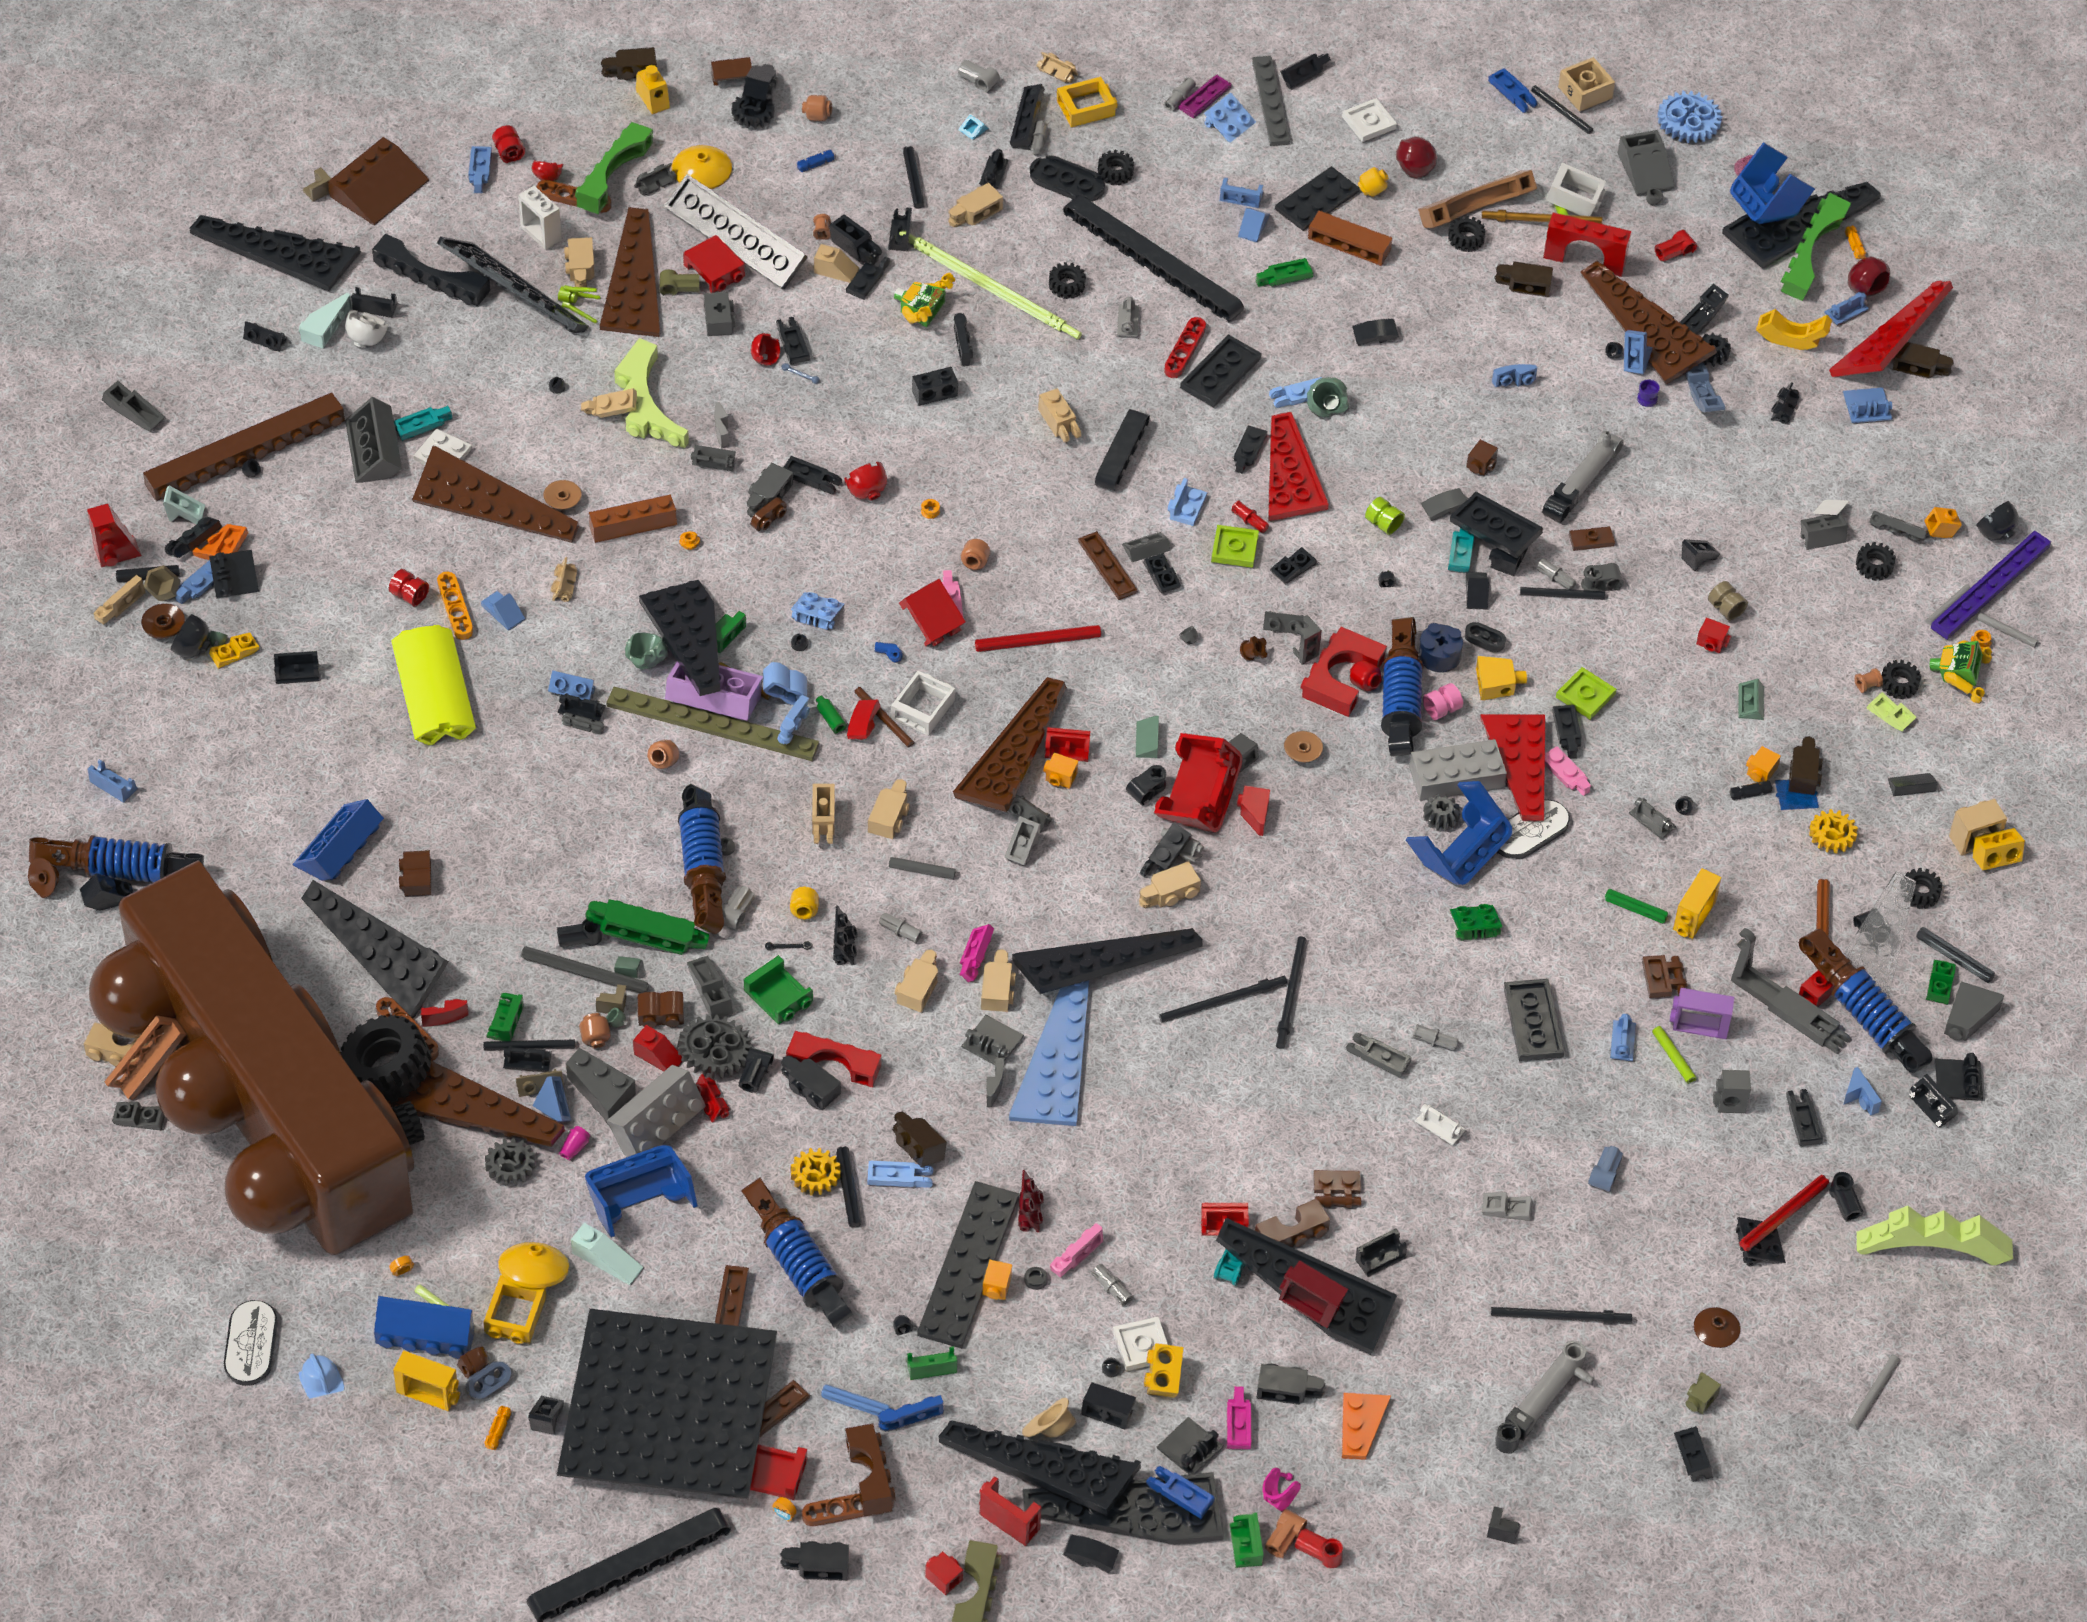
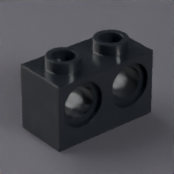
M952 367L912 376V392L918 406L958 396V380Z

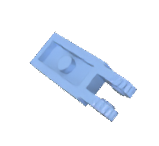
M1322 377L1284 387L1272 388L1269 391V396L1272 399L1277 398L1273 402L1276 408L1307 402V392L1310 386Z
M801 695L786 715L780 726L781 732L777 739L779 743L789 744L793 738V731L798 730L802 719L807 718L810 707L807 706L808 697Z
M869 1161L867 1185L930 1188L933 1183L931 1178L914 1176V1174L931 1176L933 1174V1167L928 1165L921 1168L913 1162Z

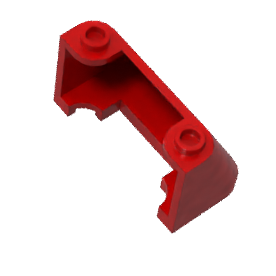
M1180 733L1175 750L1182 759L1170 798L1166 796L1161 797L1155 804L1154 814L1166 820L1216 833L1222 826L1242 766V754L1224 738Z

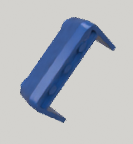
M1765 142L1761 144L1730 189L1731 195L1748 216L1758 224L1797 216L1801 207L1815 190L1811 185L1789 174L1777 192L1773 194V191L1779 186V176L1776 173L1788 157Z
M1480 781L1459 782L1457 784L1469 801L1462 810V818L1468 827L1443 853L1435 847L1428 836L1407 837L1405 839L1425 867L1456 885L1467 884L1512 835L1510 822Z
M668 1145L657 1146L592 1169L585 1175L586 1185L598 1218L611 1238L615 1236L613 1224L622 1217L621 1209L663 1194L668 1200L679 1201L687 1197L693 1208L698 1207L692 1177L675 1151Z

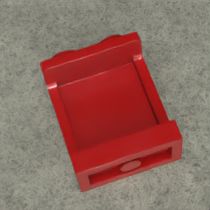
M717 235L683 252L684 266L688 270L694 268L709 284L710 293L723 291L728 285L739 282L745 277V263Z
M940 578L899 602L902 610L908 608L925 636V646L931 643L933 646L938 645L944 641L943 636L948 633L950 636L957 634L962 630L960 627L966 623Z
M758 1444L750 1490L795 1500L808 1460V1450L798 1447L797 1452L793 1453Z
M994 1476L990 1482L986 1481L980 1488L979 1515L1026 1546L1040 1530L1041 1506L1033 1502L1024 1512L998 1494L999 1479Z

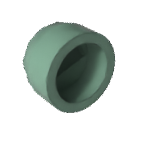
M211 631L209 641L213 647L215 641H218V646L224 645L228 635Z
M613 1008L606 1017L609 1025L615 1028H620L624 1025L623 1021H626L625 1014L618 1008Z

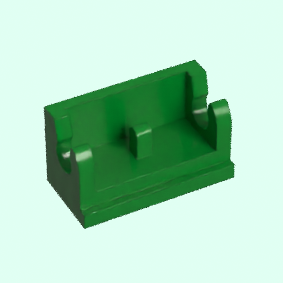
M501 993L500 998L502 999L499 1000V1005L486 1037L499 1041H512L524 1008L523 995Z
M954 1346L949 1347V1352L912 1357V1353H907L906 1362L910 1380L957 1373V1357L954 1355Z
M1257 1512L1234 1516V1522L1230 1523L1235 1567L1262 1566L1263 1548Z

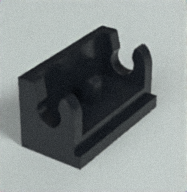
M906 207L905 215H899V210L896 208L891 221L888 250L908 251L912 225V208ZM902 230L906 231V234H903V236L899 234Z
M355 287L356 293H352L351 296L352 310L378 316L393 317L398 304L396 294L391 293V299L361 294V289Z
M317 651L274 654L276 684L320 681Z
M1928 1074L1924 1075L1921 1080L1910 1088L1912 1093L1909 1094V1097L1938 1128L1945 1125L1958 1114L1957 1105Z
M1397 1228L1357 1247L1355 1260L1367 1277L1407 1258L1406 1242L1400 1243V1233Z
M1091 1382L1082 1402L1081 1415L1125 1430L1134 1411L1132 1408L1136 1402V1397Z
M1697 1426L1675 1432L1674 1436L1691 1481L1696 1482L1697 1477L1704 1475L1706 1480L1712 1479L1711 1466Z

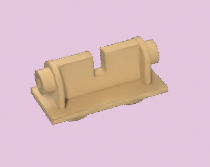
M1041 52L1043 60H1039L1037 63L1040 71L1052 76L1053 72L1057 70L1054 77L1065 83L1073 81V74L1078 76L1076 66L1069 61L1063 62L1053 53Z
M565 557L561 564L558 563L555 568L554 576H557V578L554 580L550 590L553 593L552 601L556 597L561 598L564 602H568L572 598L574 589L572 584L575 583L577 568L574 564H566L567 557Z

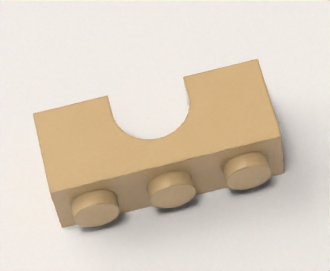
M94 1022L84 1042L86 1056L94 1061L101 1059L117 1066L138 1038H135L129 1045H117V1034L109 1031L102 1024Z

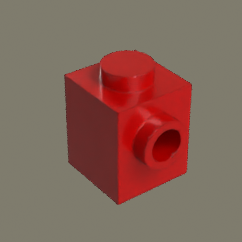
M1706 617L1698 632L1696 644L1708 651L1720 653L1722 648H1727L1730 643L1731 636L1728 635L1730 626Z
M1817 970L1801 984L1799 995L1819 1007L1831 996L1834 985L1831 982L1828 983L1825 976Z
M942 1551L937 1557L932 1556L927 1561L925 1577L944 1595H947L963 1581V1569L954 1557L948 1556Z

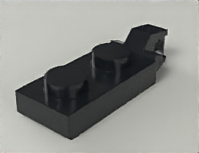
M1316 53L1310 54L1280 72L1286 86L1290 89L1322 72V65L1331 59L1328 53L1319 56Z
M1247 426L1234 454L1233 461H1236L1235 472L1243 474L1246 465H1254L1268 431Z
M1575 705L1553 706L1552 713L1559 744H1561V748H1566L1570 759L1577 758L1578 747H1581L1582 739Z

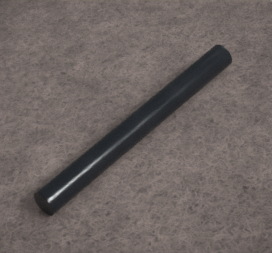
M1537 85L1532 87L1531 92L1584 132L1589 134L1593 131L1590 125Z
M1520 587V595L1605 600V591Z
M575 1039L484 1041L483 1046L484 1051L504 1050V1048H509V1046L525 1048L527 1050L543 1048L569 1049L575 1048Z

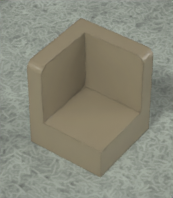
M321 167L314 170L315 182L303 188V192L313 202L329 194L328 181L331 177Z
M163 565L148 571L144 588L158 601H165L176 597L181 580Z
M617 984L615 994L600 993V996L595 1001L596 1012L608 1014L613 1008H618L624 1013L627 1000L626 985Z

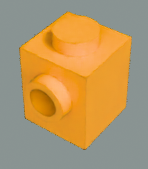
M1934 507L1924 520L1932 537L1952 538L1962 526L1956 509Z
M1761 746L1755 756L1751 755L1746 763L1748 767L1747 775L1755 782L1769 781L1778 769L1781 755Z
M1054 753L1051 760H1047L1044 765L1045 781H1048L1053 786H1063L1070 789L1078 774V760Z
M989 1260L983 1281L982 1295L991 1299H1006L1012 1278V1264Z

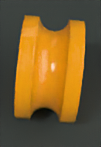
M927 499L922 502L921 514L925 518L933 519L939 516L940 504L938 501ZM927 507H932V509L934 510L929 511V508L927 509Z

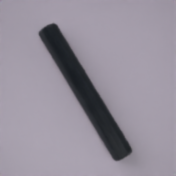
M905 146L903 148V155L914 208H923L924 197L914 148L912 146Z
M1922 927L1917 932L1916 937L1983 981L1990 983L1995 976L1994 971L1927 928Z
M840 1146L837 1148L836 1155L837 1161L840 1163V1178L848 1224L851 1228L860 1227L862 1219L850 1151L847 1146Z

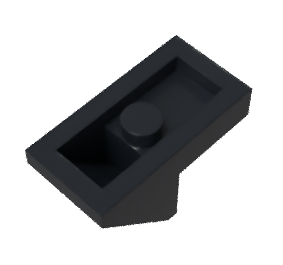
M1684 539L1682 542L1681 558L1694 571L1698 570L1703 561L1716 560L1720 555L1706 540Z
M1466 572V609L1488 610L1489 579L1487 578V573Z
M540 1396L529 1412L528 1419L531 1430L554 1435L556 1420L563 1410L564 1400Z

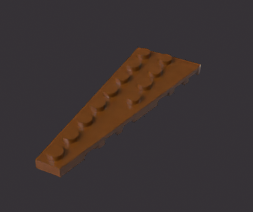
M1596 261L1580 271L1581 276L1625 332L1632 330L1647 333V346L1652 347L1648 363L1665 385L1717 353L1713 345L1711 346L1704 341L1700 335L1697 336L1685 324L1682 325L1659 305L1645 298L1641 292L1634 290L1626 281L1619 279L1600 262Z
M432 446L412 498L413 502L571 543L579 527L578 521L437 446Z
M1047 677L954 789L953 794L955 798L1004 812L1009 810L1067 688L1064 681Z

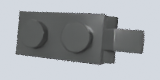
M1875 510L1869 523L1876 527L1887 525L1889 526L1888 530L1898 534L1901 531L1909 534V538L1920 541L1921 538L1926 539L1929 533L1927 529Z

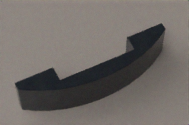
M1713 283L1700 296V302L1680 323L1682 325L1685 324L1689 327V330L1698 335L1719 312L1728 299L1729 294Z

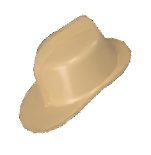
M1062 1398L1035 1416L1023 1428L1022 1434L1025 1437H1031L1038 1433H1042L1047 1437H1060L1064 1435L1076 1423L1074 1416L1067 1408L1069 1400Z

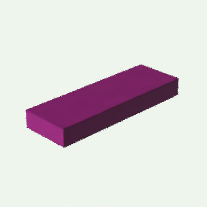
M1216 74L1183 101L1178 109L1194 119L1229 90L1231 83Z

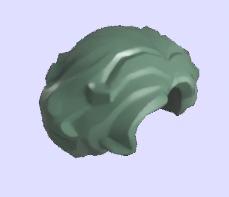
M1335 377L1318 379L1310 386L1307 392V405L1309 409L1321 417H1330L1334 413H1343L1349 407L1347 387L1340 379Z
M635 633L626 642L625 656L632 661L636 668L642 670L650 669L665 660L668 655V647L658 635Z

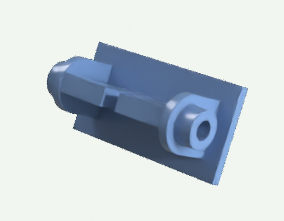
M1858 292L1848 300L1832 305L1824 313L1836 325H1839L1869 310L1864 304L1866 295Z
M552 670L548 692L564 695L568 693L569 695L580 697L582 700L584 698L590 700L591 694L595 692L594 680Z
M1622 1014L1618 1021L1613 1020L1610 1054L1612 1059L1633 1061L1636 1023L1632 1022L1629 1014Z

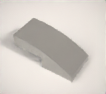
M717 402L714 412L715 432L721 448L729 446V433L727 431L728 415L721 403Z
M1507 1192L1484 1193L1482 1214L1492 1217L1531 1221L1533 1201L1531 1196L1508 1197Z

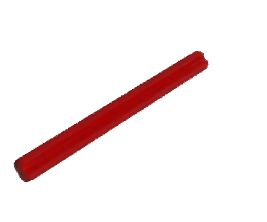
M1100 625L982 638L975 640V649L977 652L1099 638L1101 637Z
M1819 1175L1743 1237L1739 1242L1740 1247L1744 1251H1749L1824 1190L1829 1184V1179L1825 1175Z

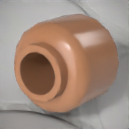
M809 95L806 102L803 101L802 112L806 114L807 119L810 121H825L832 114V101L825 95Z
M981 539L969 540L965 543L961 553L963 565L972 570L982 569L989 559L990 547Z
M664 739L654 742L649 747L647 757L652 766L657 769H665L677 762L679 749L674 742Z
M599 1013L584 1016L579 1024L583 1043L591 1045L594 1049L605 1046V1042L611 1037L608 1020Z

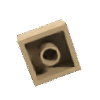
M1594 57L1560 71L1558 87L1579 112L1613 98L1615 81Z
M1995 799L1981 801L1970 807H1962L1955 812L1949 837L1961 856L1971 853L1974 849L1975 837L2003 831L2007 817Z

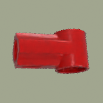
M1680 230L1674 234L1672 239L1655 245L1654 251L1659 260L1664 262L1680 254L1686 256L1685 254L1694 253L1698 245L1686 230Z
M1306 1528L1301 1530L1295 1543L1296 1549L1320 1560L1327 1568L1333 1569L1341 1565L1343 1545L1339 1540L1334 1538L1326 1539ZM1333 1552V1553H1336V1554H1335V1555H1329V1554H1327V1553Z

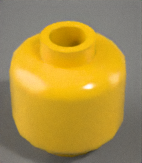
M1372 167L1360 175L1358 185L1364 195L1375 197L1386 190L1389 177L1383 169L1379 170L1376 167Z
M811 887L796 888L790 898L791 913L799 919L814 917L819 908L818 893Z

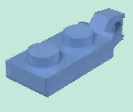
M471 146L468 174L469 182L473 183L474 193H482L483 183H488L492 147Z
M210 560L179 586V590L176 592V601L183 604L190 597L192 599L199 598L214 585Z

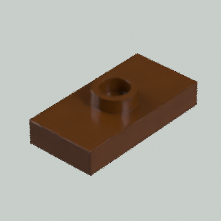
M1610 526L1569 531L1573 551L1613 547L1615 545Z

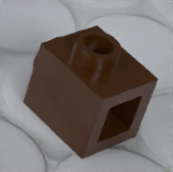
M1480 439L1468 454L1466 467L1475 474L1479 473L1485 476L1488 470L1492 471L1496 466L1498 448Z

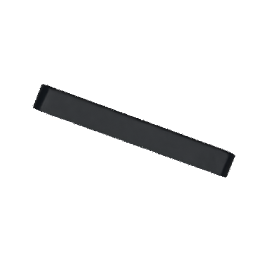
M720 1508L709 1509L531 1594L527 1598L526 1603L537 1622H543V1620L549 1617L552 1619L565 1613V1610L570 1607L575 1608L588 1602L587 1599L593 1596L596 1598L609 1592V1589L614 1586L619 1587L630 1582L631 1578L637 1575L640 1577L653 1571L652 1568L658 1565L661 1567L674 1561V1558L679 1555L684 1556L697 1550L696 1547L702 1544L705 1546L718 1540L717 1537L723 1534L725 1536L728 1535L731 1527Z

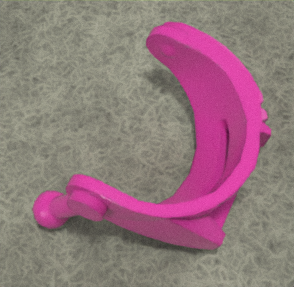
M1275 1467L1264 1480L1262 1487L1263 1498L1282 1512L1297 1496L1301 1489V1484L1298 1481H1294L1284 1492L1279 1494V1478L1283 1477L1287 1481H1291L1293 1475L1292 1473H1283L1279 1468Z

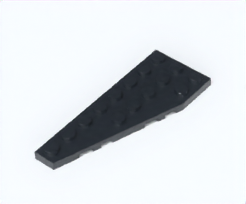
M699 580L689 581L684 584L669 586L665 589L639 595V603L699 696L720 691L714 602Z

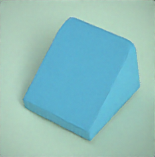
M970 114L958 130L974 140L989 128Z

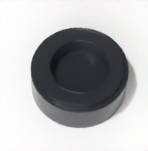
M1031 1267L1025 1272L1024 1282L1028 1288L1039 1290L1046 1286L1048 1275L1043 1268Z

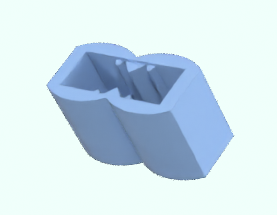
M771 662L763 669V691L772 697L781 698L784 702L794 705L801 695L807 697V677L799 671L789 670L788 667L781 663Z

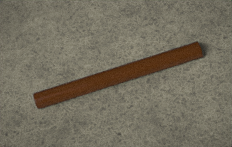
M861 687L855 689L854 693L861 700H873ZM880 707L876 715L907 747L912 746L914 741Z

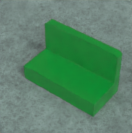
M738 611L733 617L725 614L716 623L718 653H721L746 628V614Z

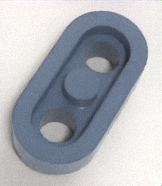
M504 1362L490 1363L467 1380V1393L473 1398L481 1399L487 1397L509 1381L511 1377L510 1367ZM496 1369H498L500 1372L498 1378L494 1376V1371ZM476 1382H479L480 1389L478 1391H476L474 1388Z

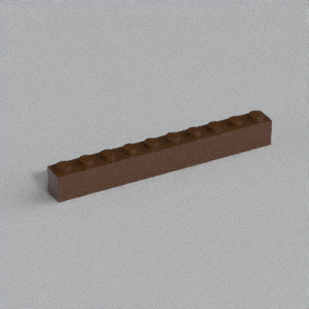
M331 392L143 472L145 486L155 501L164 499L168 486L179 491H187L191 486L205 483L217 475H224L236 467H243V464L249 459H262L273 451H280L292 443H299L304 438L313 434L318 435L327 428L339 426L345 421L344 408Z

